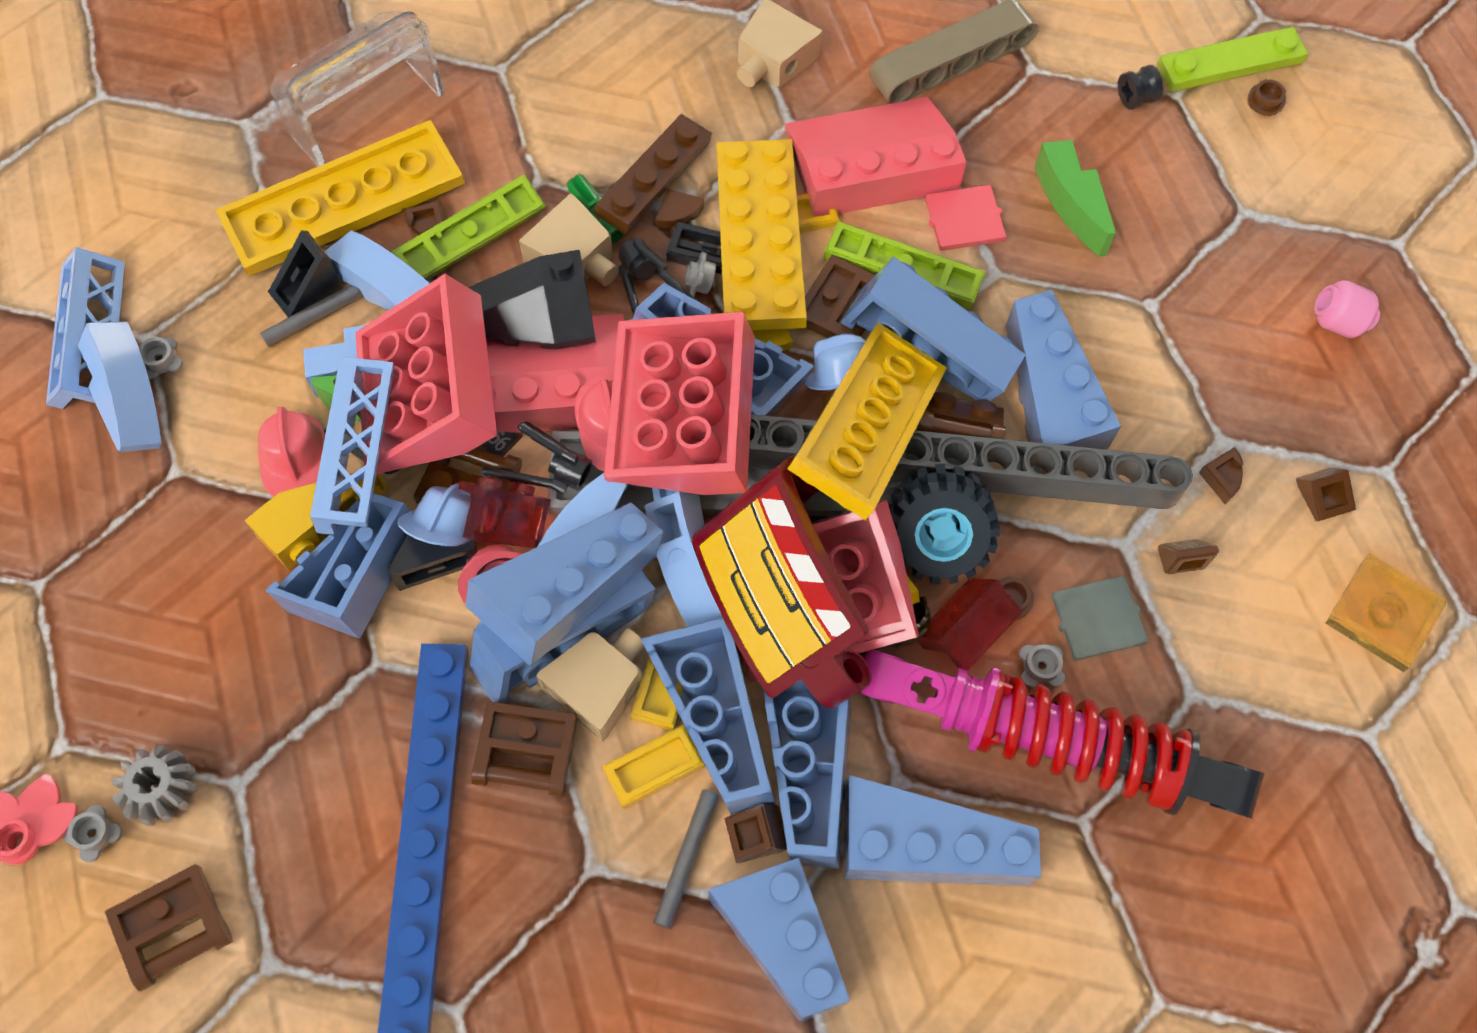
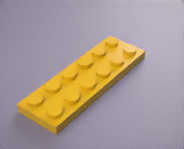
M429 120L215 209L243 268L248 277L284 262L301 230L308 231L315 241L322 246L345 236L351 230L355 232L402 211L401 209L413 207L465 183L461 171L432 121Z
M792 139L716 142L724 313L744 312L752 330L806 328L807 317Z
M878 322L794 457L788 470L866 521L875 510L947 367Z

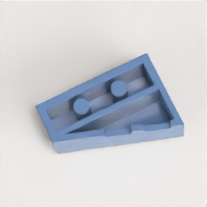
M373 493L367 527L336 524L335 535H329L311 553L306 550L296 560L299 565L280 584L275 581L265 591L288 613L360 639L392 581L388 568L408 535L398 526V519L403 514L410 512L409 509L402 502ZM360 498L346 512L358 513Z
M799 858L708 889L709 901L719 911L734 931L736 937L746 947L763 970L765 976L800 1022L845 1006L850 1001Z

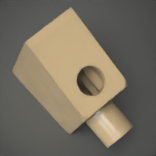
M763 0L738 40V63L741 66L737 70L738 79L748 87H753L760 78L775 87H782L820 57L822 30L773 1Z
M571 193L519 240L524 263L539 256L580 250L586 281L593 277L603 286H607L616 278L619 271L618 266L610 261L613 252L609 232Z
M626 628L612 644L608 643L598 633L591 632L540 670L536 677L544 692L566 711L577 714L578 721L603 742L639 689L642 680L641 671L632 661L645 647L641 638L629 628Z

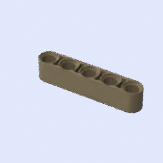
M1007 0L885 54L873 63L869 70V77L890 104L906 101L1023 48L1036 37L1039 32V25L1019 0Z

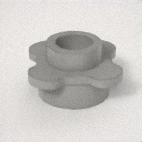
M701 252L697 262L690 261L686 271L685 284L691 286L689 294L693 298L696 291L708 294L714 280L716 264L706 261L705 252Z
M152 337L140 345L139 350L149 380L157 378L159 374L175 373L181 369L183 362L177 357L175 350L178 344L173 338Z
M1041 644L1035 647L1025 645L1021 648L1019 658L1023 661L1024 672L1021 678L1025 681L1027 687L1033 688L1037 684H1049L1056 688L1063 684L1065 681V674L1061 671L1063 652L1058 646ZM1038 663H1044L1046 669H1040Z
M93 805L70 822L67 833L63 837L65 842L80 851L79 857L81 860L94 862L100 857V852L109 843H115L121 838L122 828L120 825L111 823L108 820L105 808ZM95 829L97 831L96 835L90 838L89 832Z

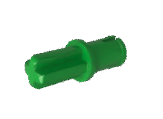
M577 174L569 179L567 182L569 192L609 232L611 243L615 244L624 236L619 232L620 230L594 214L595 205L602 197L598 195L583 174Z

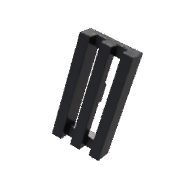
M677 221L666 252L667 261L688 266L690 261L697 262L701 252H705L706 261L716 264L715 273L722 274L721 249L717 248V246H721L720 232ZM681 237L701 241L702 244L683 240Z

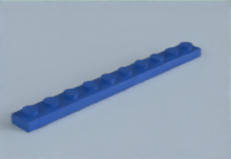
M421 644L378 1033H431L468 648L462 644Z

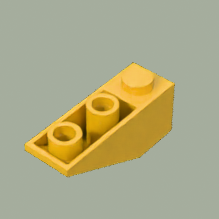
M380 473L376 474L373 493L383 496V493L389 488ZM364 478L357 482L361 489L363 486ZM316 483L279 492L245 519V522L257 538L288 571L296 564H299L296 560L306 550L311 553L330 535L316 533L310 518ZM351 487L342 493L339 511L346 512L360 498Z

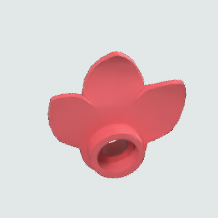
M44 774L39 777L17 798L0 791L1 862L8 865L26 863L36 855L41 846L53 844L65 836L70 822L77 816L78 806L76 804L61 803L60 789L51 775ZM23 836L22 842L16 848L17 841Z

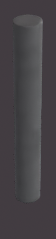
M349 285L260 332L269 347L360 299L363 295L359 288Z
M704 789L701 791L653 922L660 927L671 930L719 798V795L712 791Z

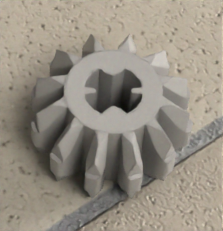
M157 744L151 753L144 748H136V761L134 763L127 760L120 761L122 769L126 771L124 776L111 779L113 785L121 789L112 799L116 805L124 807L123 815L132 821L140 818L141 823L146 826H154L160 817L161 820L167 823L173 822V809L175 807L181 810L189 809L188 802L183 799L184 795L198 791L197 786L188 781L196 774L195 768L189 763H184L186 760L185 755L178 750H173L169 753L168 748ZM154 782L157 785L159 784V786L155 788L151 784Z

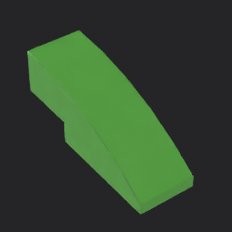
M1072 140L1042 143L1035 169L1051 205L1081 242L1098 256H1106L1116 232L1097 169L1081 171Z

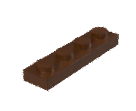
M680 114L596 203L594 214L627 234L710 143L712 132Z

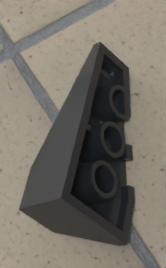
M580 250L539 256L468 287L481 295L486 339L503 340L505 346H518L519 341L541 343L542 348L560 349L596 342Z

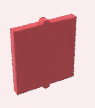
M991 185L926 194L925 201L930 214L929 227L934 228L940 251L1006 240L1007 236L1001 220L1002 209L997 207Z

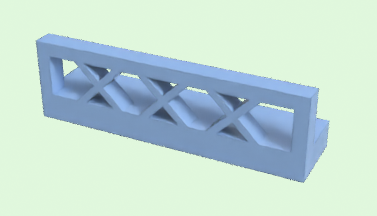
M75 247L62 264L46 405L63 409L72 398L95 403L89 388L79 386L80 372L88 369V366L78 347V343L84 331L85 323L119 322L125 262ZM91 265L111 271V283L101 287L90 273ZM95 298L108 311L107 317L100 321H97L87 308V302Z
M340 356L310 515L316 533L335 535L336 524L367 527L394 373L393 362ZM362 372L382 374L380 386L364 395L361 392ZM375 400H377L376 408L372 404ZM366 407L374 417V423L357 435L354 431L356 413ZM371 438L370 446L368 448L364 442ZM359 447L367 456V463L364 467L350 475L346 471L349 452ZM364 478L363 486L361 489L357 482ZM350 487L360 497L358 513L339 511L342 493Z

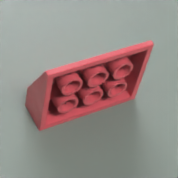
M928 97L785 123L786 135L788 139H792L793 157L804 192L809 196V205L813 217L827 215L830 209H837L838 214L923 198L926 197V194L960 189L966 166L964 154L955 131Z
M444 274L355 332L357 358L388 361L394 364L376 474L463 455L497 436L480 294ZM362 372L361 392L366 395L380 386L382 374ZM377 400L372 402L375 408L377 406ZM366 407L360 410L362 432L374 423V417ZM371 438L364 442L368 448L370 446ZM363 453L365 466L367 463V456Z
M744 312L618 321L604 479L606 481L701 495L736 494L747 491L755 336Z
M624 314L592 316L596 338L595 343L560 349L542 348L541 343L519 341L518 346H505L503 340L486 339L497 431L523 433L517 426L519 423L529 422L542 431L578 429L575 416L576 396L579 389L589 379L603 374H614L618 321H624Z
M887 500L879 501L875 510L866 521L852 511H847L811 522L831 562L868 627V633L844 651L853 650L861 653L918 637L901 544ZM742 655L750 682L758 681Z

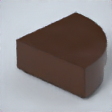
M667 189L655 219L656 227L671 229L675 228L677 221L683 223L690 219L694 220L704 208V198Z
M440 201L401 209L408 227L418 236L445 220Z
M1236 447L1203 466L1199 471V474L1224 504H1227L1241 487L1243 477L1242 457Z

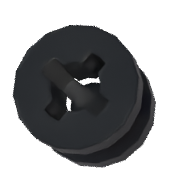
M1153 65L1143 66L1137 73L1133 71L1122 73L1118 78L1117 88L1120 100L1129 110L1139 108L1145 101L1147 103H1154L1162 98L1163 80L1160 72Z

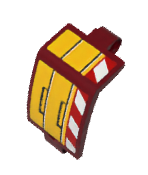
M795 454L776 466L702 526L692 536V544L703 575L723 620L767 696L774 698L799 680H802L821 705L833 709L867 688L872 681L870 668L863 657L853 650L844 651L862 639L868 633V627L823 547L803 505L819 490L788 470L796 456Z

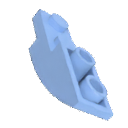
M652 488L654 501L645 505L646 515L664 531L656 555L671 596L685 624L689 627L723 618L708 587L692 544V536L704 526L699 494Z

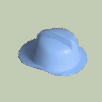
M840 334L817 341L813 347L814 372L808 376L805 383L806 386L814 390L836 389L866 340L854 334Z
M456 483L449 488L433 486L427 490L415 510L403 514L398 519V526L406 534L426 543L440 546L462 545L482 536V533L478 530L481 505L470 497L471 487L466 483Z

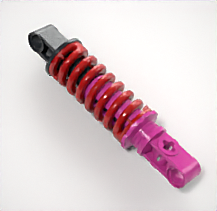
M876 650L866 651L864 660L870 668L872 681L867 688L859 692L860 694L891 704L895 702L941 717L940 729L950 732L951 729L955 728L957 731H963L968 734V750L974 752L978 750L987 753L991 750L993 744L999 746L1000 742L1005 743L1002 753L1004 759L1014 760L1018 748L1029 751L1026 759L1028 767L1037 768L1042 755L1052 758L1050 772L1053 775L1059 776L1063 774L1067 763L1075 767L1074 780L1081 784L1088 780L1090 772L1096 766L1101 768L1097 785L1103 791H1109L1112 788L1118 773L1124 775L1121 788L1124 798H1134L1140 787V791L1147 793L1146 800L1150 806L1162 809L1170 815L1177 814L1184 804L1186 797L1190 796L1208 802L1210 806L1251 819L1253 817L1264 773L1234 763L1220 762L1199 755L1200 735L1196 730L1190 728L1187 730L1183 729L1172 735L1170 727L1163 722L1152 723L1148 727L1146 720L1138 714L1130 715L1124 720L1121 711L1112 706L1105 708L1099 713L1098 705L1090 699L1082 700L1075 707L1073 696L1064 691L1056 694L1051 700L1050 690L1042 684L1034 686L1027 694L1026 683L1022 678L1006 675L996 667L991 668L985 679L969 676L968 671L958 668L955 675L951 677L907 663L904 659ZM923 677H927L930 679L929 686L932 689H936L934 698L926 697L922 704L916 701L917 693L911 691V685L913 682L921 683Z

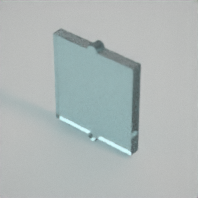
M1124 576L1053 592L1051 595L1061 622L1058 629L1065 633L1074 661L1144 645L1148 642L1138 615L1140 606L1134 604Z

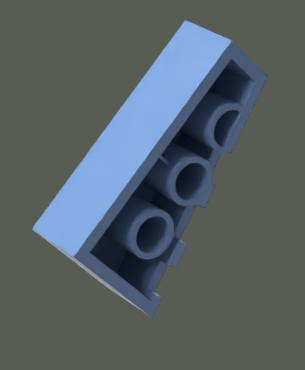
M894 256L862 288L840 322L852 330L857 324L870 332L879 322L947 367L941 380L976 400L992 401L1002 394L1026 356L1025 353L1015 347L1009 338L996 333L985 325L978 315L965 310L953 301L943 289L930 284L918 275L911 265L899 261Z
M663 283L636 308L633 320L711 314V308ZM755 338L751 414L774 416L803 387L814 365L803 359H800L799 362L782 353L783 348L769 340L767 343H764Z
M1052 289L1015 300L1006 323L1008 338L1014 343L1015 347L1026 354L1017 369L1020 403L1023 404L1026 417L1025 429L1027 440L1036 443L1109 449L1121 425ZM1033 466V470L1036 472L1043 470L1040 467Z
M629 503L469 579L465 606L531 667L656 557L664 531L633 503Z
M639 571L531 667L481 621L474 629L469 669L492 702L507 704L511 701L507 693L524 682L529 689L539 683L536 675L540 670L589 633L596 632L605 639L647 611L650 607L655 587L643 571Z
M723 618L642 638L641 641L730 814L747 810L762 803H775L737 646ZM678 680L683 688L681 696L676 691Z
M799 680L774 698L768 697L764 691L774 767L790 860L799 858L801 865L839 868L852 697L833 709L826 708L815 699L802 680Z
M849 775L844 795V879L1030 886L1041 877L1039 828Z

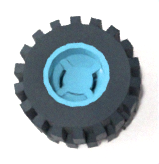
M935 464L936 471L928 473L925 466L917 469L918 477L916 479H913L910 475L906 476L902 480V490L895 488L891 495L892 504H888L900 540L905 569L907 570L912 567L913 577L922 580L924 575H928L932 584H940L941 578H949V584L959 582V575L965 574L969 579L976 575L975 566L979 565L985 568L990 562L988 552L994 554L998 546L996 537L1000 536V526L991 493L986 485L981 486L978 476L971 472L965 477L964 469L954 465L952 472L946 471L945 464Z

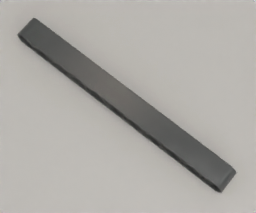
M751 414L748 468L773 470L776 466L797 454L816 421ZM914 431L889 482L902 483V480L908 475L916 479L918 477L917 469L925 466L928 473L936 471L935 464H945L946 471L952 472L954 465L947 462L946 458H954L961 462L962 465L956 466L964 469L965 477L971 472L979 477L981 486L986 485L990 492L1169 509L1176 505L1192 482L1193 473L1187 462L1174 456ZM779 441H786L792 444L793 446L789 448H781L778 447L775 443ZM913 454L917 456L920 460L910 461L907 460L903 455ZM988 462L999 463L1004 469H995ZM1031 466L1040 467L1047 474L1037 473ZM1075 471H1082L1085 474H1087L1089 478H1082L1079 475H1077ZM1118 475L1126 476L1132 483L1121 480ZM1161 479L1168 480L1174 487L1167 486Z

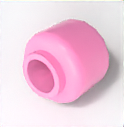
M1341 280L1333 285L1326 286L1318 295L1314 306L1318 323L1322 328L1351 339L1372 330L1380 318L1379 300L1375 292L1351 281Z

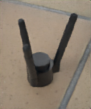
M638 237L628 240L622 245L618 252V258L622 263L618 267V274L623 280L633 315L639 306V302L631 279L632 277L644 280L656 273L667 285L693 298L666 271L668 265L647 246L644 240Z
M524 422L518 424V429L554 453L548 468V472L554 474V479L483 467L481 470L485 476L550 488L564 495L568 487L577 491L582 487L590 472L593 461L568 449L531 423Z

